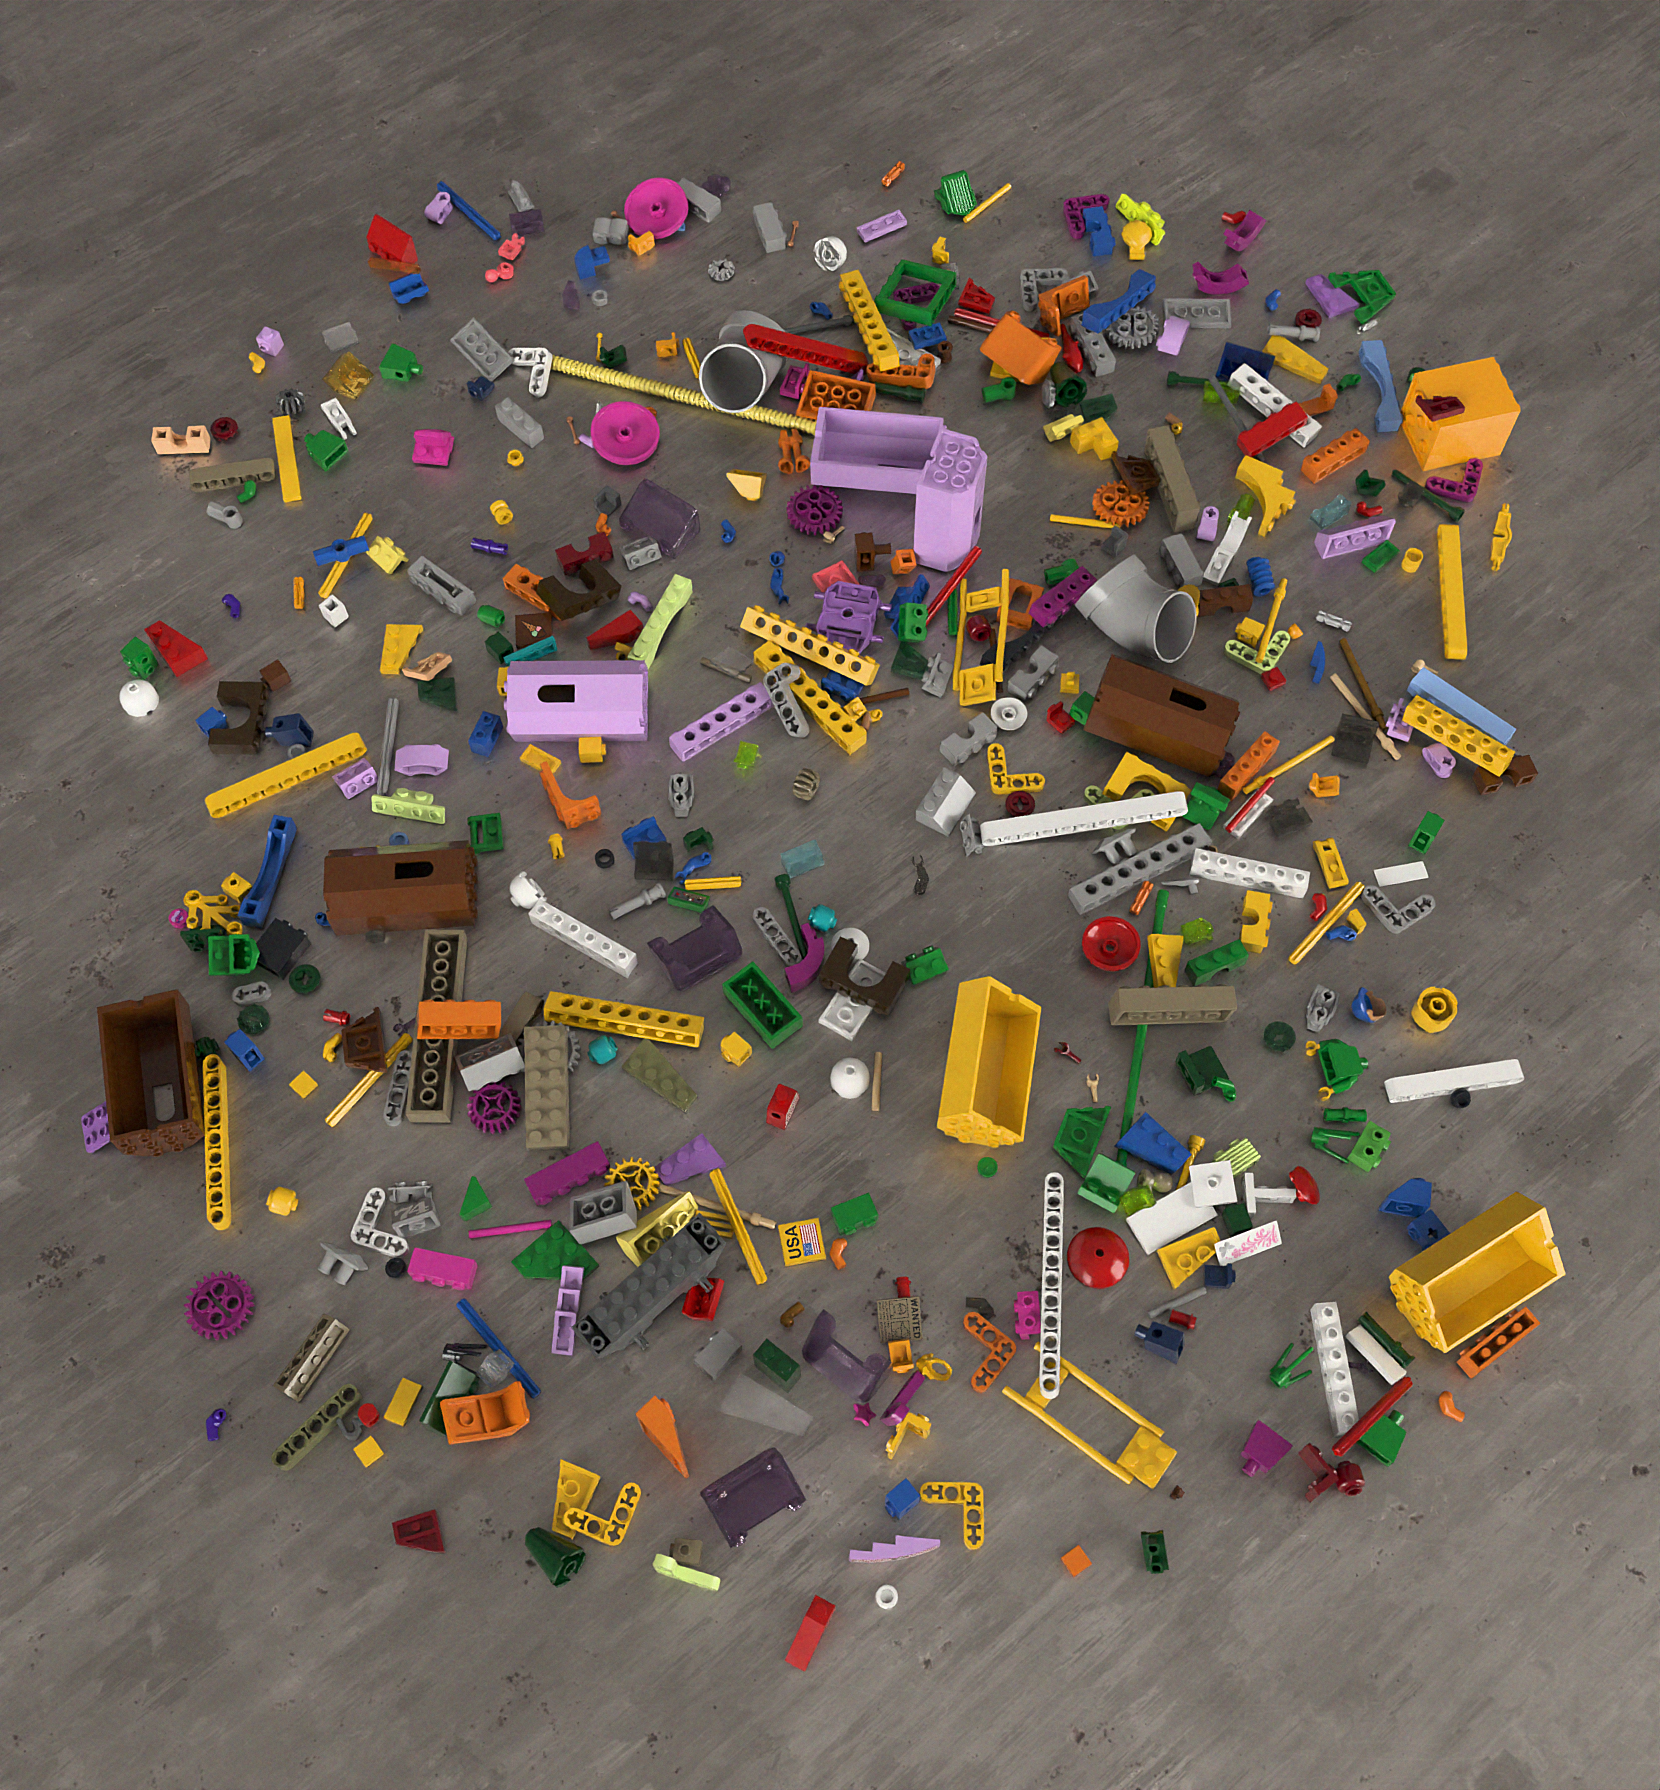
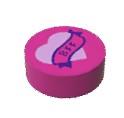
M182 908L173 910L169 915L171 925L178 929L187 926V911Z

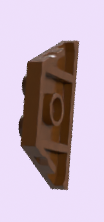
M1112 451L1111 458L1131 494H1136L1159 485L1160 477L1150 460L1137 458L1132 455L1124 458L1118 456V452Z
M378 1006L366 1018L362 1016L354 1024L348 1025L341 1030L344 1062L347 1067L382 1073L388 1072L381 1011Z

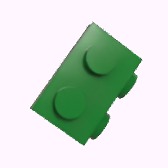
M933 945L922 949V953L918 955L916 953L910 954L901 962L903 966L910 969L912 985L949 970L940 948L933 947Z

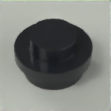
M1459 1088L1451 1094L1450 1101L1457 1108H1465L1470 1104L1471 1096L1466 1089Z
M401 1258L390 1259L385 1266L386 1274L393 1279L402 1277L406 1272V1263Z

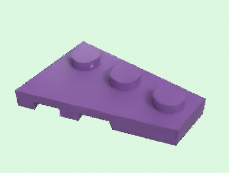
M1319 274L1306 279V285L1328 318L1358 309L1359 303L1340 288L1335 289L1330 280L1324 275Z

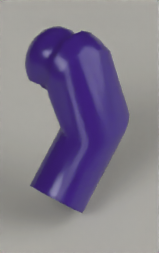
M226 594L222 598L223 604L226 603V606L229 605L231 607L230 616L238 618L240 602L232 594Z
M222 1408L213 1411L206 1420L208 1441L219 1439L218 1427L226 1418V1411Z

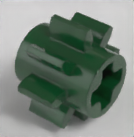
M210 1037L198 1039L195 1043L197 1047H194L195 1056L198 1060H204L210 1054L217 1055L216 1051L220 1050L217 1041L214 1038L210 1039Z

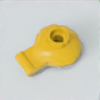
M1130 221L1123 227L1121 234L1124 242L1129 246V260H1144V246L1152 238L1151 228L1143 221Z

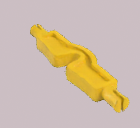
M1506 503L1502 504V510L1497 515L1493 531L1494 534L1501 537H1494L1491 542L1490 560L1493 561L1492 570L1495 569V571L1500 569V563L1504 560L1506 548L1512 538V531L1509 527L1511 513H1508L1510 505L1507 504L1506 506Z

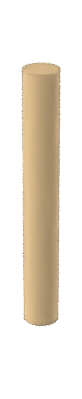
M881 1052L874 1053L871 1108L873 1111H879Z

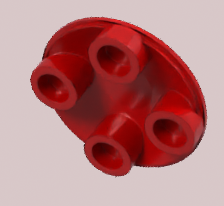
M1295 1167L1293 1171L1289 1172V1177L1297 1189V1198L1300 1202L1306 1201L1312 1205L1317 1204L1320 1200V1192L1315 1179L1304 1167Z

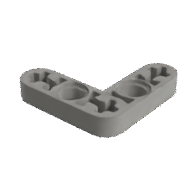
M1063 268L1023 270L1020 274L1023 309L1034 311L1037 308L1036 286L1060 285L1061 281L1067 278V271ZM1041 275H1045V276H1047L1048 278H1047V279H1041L1040 276H1041ZM1026 288H1030V289H1032L1033 291H1032V292H1026L1025 289H1026Z
M1374 885L1366 886L1361 895L1363 902L1383 925L1394 934L1404 931L1431 913L1436 904L1432 896L1422 895L1398 911L1380 889ZM1368 893H1369V894H1372V893H1373V894H1375V895H1374V897H1373V896H1370V897H1369V896H1368ZM1422 903H1429V906L1426 905L1421 910L1419 909ZM1381 905L1386 906L1389 912L1382 913L1378 907ZM1408 910L1414 911L1415 914H1416V917H1415V918H1410V917H1408V916L1406 915V911H1408ZM1393 922H1395V923H1396V922H1399L1400 925H1399V926H1398V925H1395V926H1394V925H1393Z

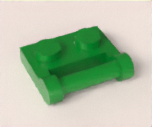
M500 813L476 815L467 818V824L470 826V846L474 847L475 854L504 849ZM482 823L483 843L478 844L477 825Z

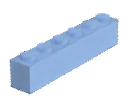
M1424 667L1411 680L1407 691L1413 697L1416 695L1422 697L1503 745L1510 741L1516 731V728Z

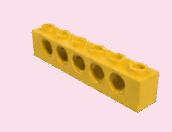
M1418 695L1407 705L1402 718L1404 722L1499 777L1509 766L1515 754V751Z

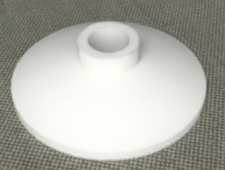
M1005 697L993 704L990 715L993 723L999 728L1014 730L1025 723L1027 709L1020 700Z
M844 928L833 936L831 951L840 936L858 944V953L852 964L857 963L859 958L863 960L867 956L869 940L861 930Z

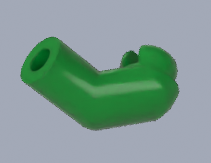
M1346 374L1336 385V388L1339 391H1343L1346 386L1357 385L1361 381V376L1359 374Z
M252 480L245 482L244 492L236 496L240 503L254 497L256 491L255 482Z
M1217 1076L1212 1079V1085L1222 1089L1227 1101L1232 1102L1236 1099V1089L1231 1080Z

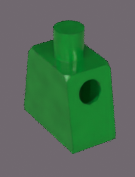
M392 343L379 369L384 379L409 381L413 373L422 374L423 365L418 364L414 352Z
M321 430L315 436L308 433L304 438V441L307 443L306 449L309 456L325 472L348 452L344 439L324 430Z
M1392 1410L1388 1417L1383 1415L1356 1444L1389 1467L1394 1463L1406 1435V1431L1399 1426L1404 1416L1396 1410Z

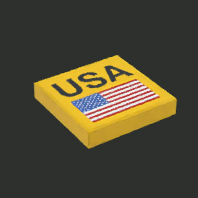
M819 1218L778 1225L785 1267L826 1259Z

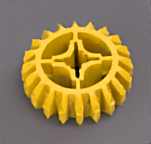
M633 1157L630 1158V1162H626V1159L623 1158L622 1165L616 1162V1169H609L611 1175L605 1176L608 1182L604 1183V1187L617 1184L618 1180L621 1182L627 1181L628 1184L635 1182L636 1186L632 1187L631 1185L629 1188L632 1195H639L633 1198L635 1207H638V1210L641 1211V1205L644 1204L646 1207H649L648 1200L655 1201V1197L652 1194L656 1195L659 1193L656 1188L660 1186V1182L657 1181L659 1178L658 1173H654L655 1168L653 1166L649 1167L648 1161L642 1164L641 1158L637 1162L634 1161ZM630 1171H635V1172H634L633 1174H631V1175L625 1174V1173L630 1172ZM643 1175L649 1180L646 1190L640 1184Z

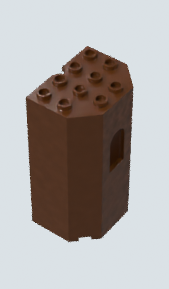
M1111 654L1083 730L1210 777L1213 771H1217L1220 761L1223 760L1226 753L1224 747L1227 746L1230 736L1235 731L1236 725H1234V722H1237L1240 711H1238L1240 703L1231 697Z
M468 840L329 850L328 856L324 858L323 895L328 909L326 911L327 920L335 935L475 926V919L478 918L475 901H478V894L474 886L478 883L477 873H475L478 860L474 853V847L470 846ZM432 864L434 867L433 872L427 877L395 879V866Z
M175 989L144 996L139 1001L126 1000L97 1007L109 1137L112 1144L124 1155L159 1157L171 1151L180 1152L184 1148L191 1147L204 1137L205 1133L188 1002L179 990ZM172 1084L175 1112L169 1120L160 1121L156 1118L153 1088Z

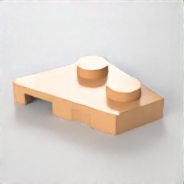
M436 652L428 658L418 661L419 666L413 669L406 667L402 671L405 676L429 681L438 672L445 669L452 661L450 654Z

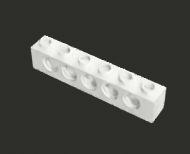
M1245 363L1232 373L1227 384L1267 418L1270 414L1281 411L1286 404L1293 403ZM1308 414L1306 425L1289 435L1304 448L1317 437L1322 428Z
M1196 848L1189 875L1303 899L1308 889L1310 872Z
M541 899L537 901L529 912L533 925L628 978L638 964L636 953Z
M1315 1303L1310 1312L1333 1436L1342 1437L1359 1420L1337 1303Z

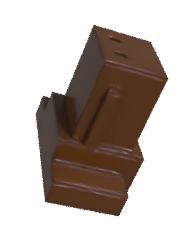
M1176 1485L1170 1497L1176 1500L1182 1498L1185 1492Z

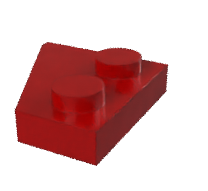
M969 278L959 298L958 305L990 314L995 303V297L987 293L983 287L976 286L973 283V279Z

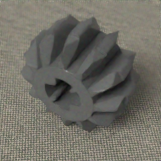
M285 389V391H279V394L276 395V407L282 414L296 415L297 412H302V409L305 408V398L303 393L299 392V389Z

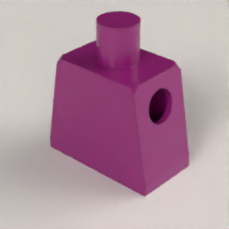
M1258 1419L1253 1425L1241 1451V1456L1248 1460L1242 1470L1250 1477H1253L1258 1469L1267 1473L1293 1445Z

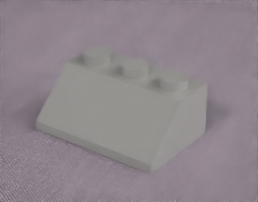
M944 767L917 808L916 821L949 837L976 792L961 775Z
M511 1033L455 1056L468 1091L479 1090L487 1083L498 1082L504 1076L516 1074L525 1068Z
M627 1181L570 1198L569 1231L580 1245L637 1228V1210Z

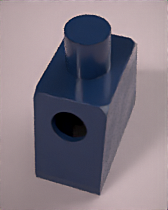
M300 713L275 717L272 726L265 728L266 737H274L282 746L301 744L304 747H311L314 731Z
M1152 1321L1149 1328L1138 1324L1134 1336L1144 1340L1146 1350L1177 1364L1185 1346L1184 1332Z

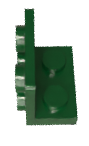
M210 925L211 929L200 930L202 926H198L195 929H190V931L180 932L181 938L189 949L194 952L208 950V936H228L226 930L220 925Z
M1212 1046L1189 1055L1186 1050L1178 1053L1175 1062L1194 1096L1216 1087L1212 1085V1079L1215 1076L1229 1080Z

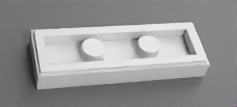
M1265 793L1230 834L1238 839L1272 804L1274 799ZM1250 798L1224 824V829L1230 823V821L1237 815V813L1243 808V806L1250 800Z
M1362 1325L1354 1328L1345 1336L1391 1385L1406 1375L1407 1372Z

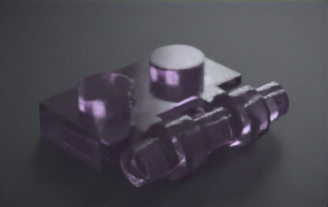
M541 209L509 214L512 235L517 233L519 237H522L525 234L533 233L536 235L538 232H545Z

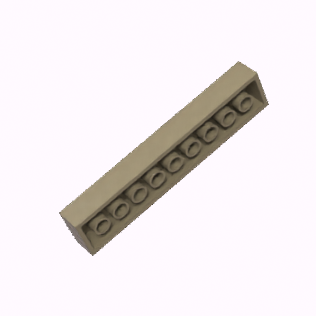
M425 930L406 1106V1116L410 1122H451L456 1069L455 1056H457L458 1039H417L418 1003L423 1000L430 999L435 1002H443L450 999L455 1002H462L468 941L464 930Z

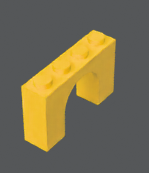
M1126 752L1101 794L1113 801H1119L1127 787L1138 781L1153 785L1159 794L1183 792L1186 799L1191 789L1184 783L1174 780L1167 773H1162L1155 769L1153 765L1143 762L1136 755ZM1176 817L1153 820L1151 823L1167 832Z

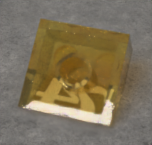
M348 351L339 356L322 380L335 392L355 400L374 374Z

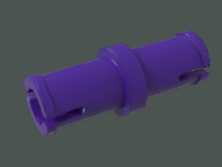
M474 537L471 541V548L484 550L486 553L494 552L506 555L508 544L494 542L492 539L483 540Z

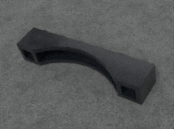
M1061 614L1058 616V619H1062L1064 615ZM1035 621L1034 625L1024 635L1013 641L1005 642L1003 674L1008 670L1009 665L1012 662L1016 663L1021 657V653L1023 651L1027 652L1032 647V643L1035 640L1039 641L1044 635V631L1046 629L1050 630L1055 622L1043 628ZM998 644L992 645L982 655L981 666L992 663L996 664Z

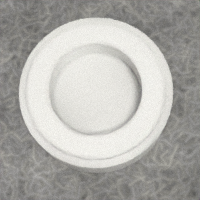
M891 1585L881 1586L876 1592L877 1604L883 1609H890L896 1605L898 1600L896 1589Z

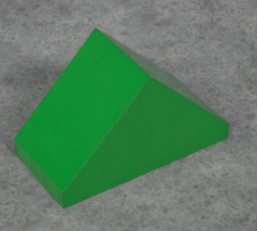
M474 1176L471 1177L459 1213L462 1221L466 1222L492 1207L477 1178Z

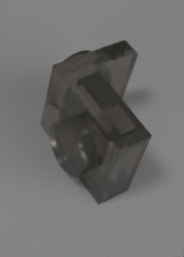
M1410 480L1403 491L1398 494L1399 503L1404 507L1410 506L1413 508L1425 492V489Z

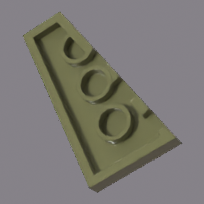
M644 1038L622 1065L624 1071L683 1112H686L697 1099V1094L649 1039Z

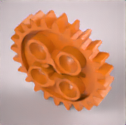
M1114 480L1113 484L1107 482L1106 486L1102 484L1101 488H1097L1092 505H1094L1093 510L1096 511L1095 515H1100V520L1106 519V524L1111 521L1112 526L1118 523L1119 527L1122 524L1128 527L1129 523L1135 525L1136 521L1140 523L1141 519H1145L1150 502H1148L1149 497L1146 496V492L1131 494L1122 480L1120 483Z

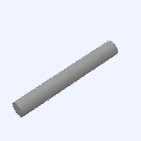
M1204 1286L1198 1287L1148 1310L1147 1314L1152 1319L1206 1294V1289Z

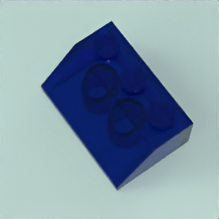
M1227 341L1216 376L1230 379L1232 373L1245 363L1268 381L1276 355Z

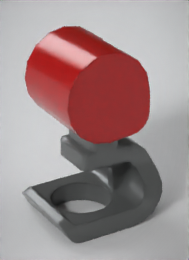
M366 1403L359 1408L358 1418L351 1419L353 1423V1430L348 1433L344 1421L340 1417L336 1422L342 1434L348 1440L355 1441L361 1434V1426L369 1428L375 1425L380 1418V1414L373 1404Z

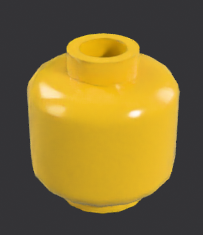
M278 1186L275 1190L271 1189L266 1205L269 1206L271 1212L287 1216L291 1210H296L299 1199L295 1198L296 1192L294 1190Z

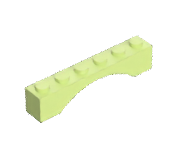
M677 574L674 575L627 656L628 661L645 660L647 668H650L667 626L674 615L686 605L693 592L690 579Z

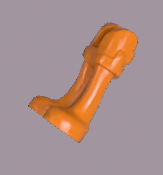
M796 428L791 429L792 434L790 437L787 435V430H781L780 438L778 439L779 447L783 450V458L778 462L780 471L787 474H792L794 471L790 449H793L796 472L801 473L807 470L810 466V459L801 454L800 446L803 444V439Z

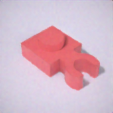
M514 233L512 240H506L498 249L499 255L513 261L521 251V246L525 243L524 236L518 239L517 233Z

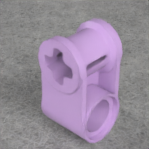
M447 192L438 193L426 207L424 212L425 218L442 224L453 210V206L450 203V195Z
M1208 506L1204 509L1196 538L1214 541L1219 511L1216 507Z
M1437 742L1423 748V757L1430 764L1436 775L1441 778L1450 777L1456 760L1447 747Z

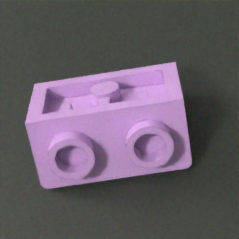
M365 758L332 776L347 799L352 798L378 782L377 774Z

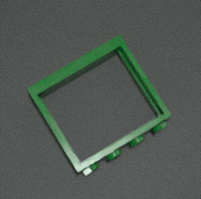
M901 259L899 264L895 266L892 275H889L886 284L882 286L879 295H876L874 303H876L880 314L932 326L956 287V272ZM903 275L941 284V287L927 308L889 299Z

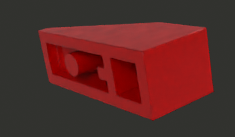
M630 609L586 637L588 648L592 650L615 646L617 642L623 644L631 643L640 636L644 629L643 623Z
M815 1595L786 1656L785 1661L805 1672L836 1609V1605Z

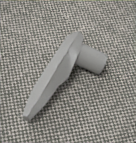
M1181 878L1163 881L1162 884L1189 886L1190 894L1198 893L1196 883L1199 880L1196 878Z

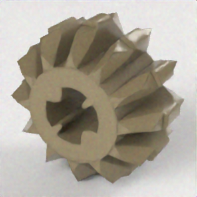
M809 768L800 770L792 787L793 795L808 801L813 798L819 787L820 774Z

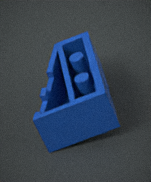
M1147 1112L1114 1145V1147L1122 1148L1132 1153V1156L1140 1157L1148 1161L1149 1164L1171 1175L1192 1155Z

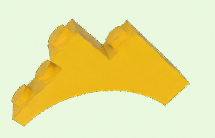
M1245 455L1238 467L1235 478L1245 483L1257 496L1263 516L1258 535L1265 537L1267 531H1272L1275 524L1273 522L1274 519H1278L1281 513L1285 515L1288 509L1292 510L1296 502L1294 499L1295 491L1282 486L1284 471Z

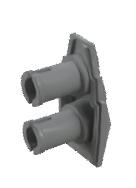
M670 774L668 800H670L671 807H673L675 817H687L689 808L692 807V800L694 799L693 774Z
M1127 829L1122 833L1102 839L1092 853L1097 854L1102 851L1106 854L1111 866L1118 864L1122 859L1114 847L1116 842L1121 844L1127 857L1139 852L1130 839V834L1134 833L1135 829Z
M1320 984L1317 985L1306 1007L1308 1009L1306 1014L1308 1018L1307 1029L1318 1033L1324 1025L1328 1024L1330 1018L1333 1019L1341 993Z
M332 1243L320 1244L326 1249L327 1253L318 1266V1270L325 1274H330L337 1259L343 1262L341 1269L334 1278L338 1283L346 1285L354 1269L357 1271L368 1270V1266L359 1254H354Z

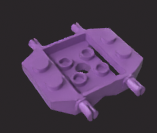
M837 581L828 587L825 593L815 591L814 598L824 600L823 608L817 624L807 622L806 628L828 637L827 640L832 643L836 641L843 644V648L847 650L850 648L860 652L859 654L870 642L883 643L884 636L873 635L878 611L891 612L892 604L882 603L875 587ZM847 611H851L853 613L851 617L843 616V614ZM827 626L834 627L836 629L840 628L845 630H851L853 632H861V635L827 629Z

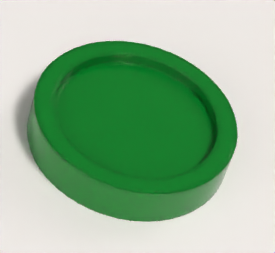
M984 1157L978 1162L977 1170L981 1176L990 1178L997 1173L998 1164L993 1158Z

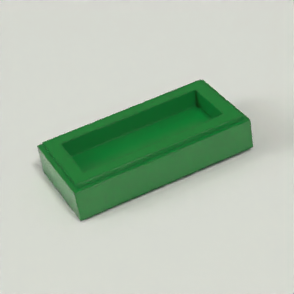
M1385 540L1362 559V563L1375 573L1397 556L1400 550L1390 541Z

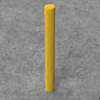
M1009 183L1005 184L967 214L963 221L968 223L1010 190L1011 185Z
M1050 515V521L1111 529L1114 527L1111 521L1106 524L1104 520Z

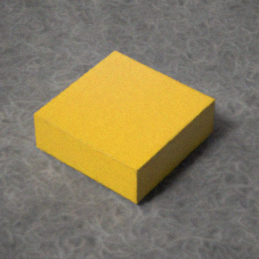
M1358 909L1350 911L1346 919L1357 935L1363 932L1367 924Z
M303 1070L289 1083V1086L304 1099L318 1084Z
M369 1436L353 1449L366 1468L384 1455V1452L372 1436Z

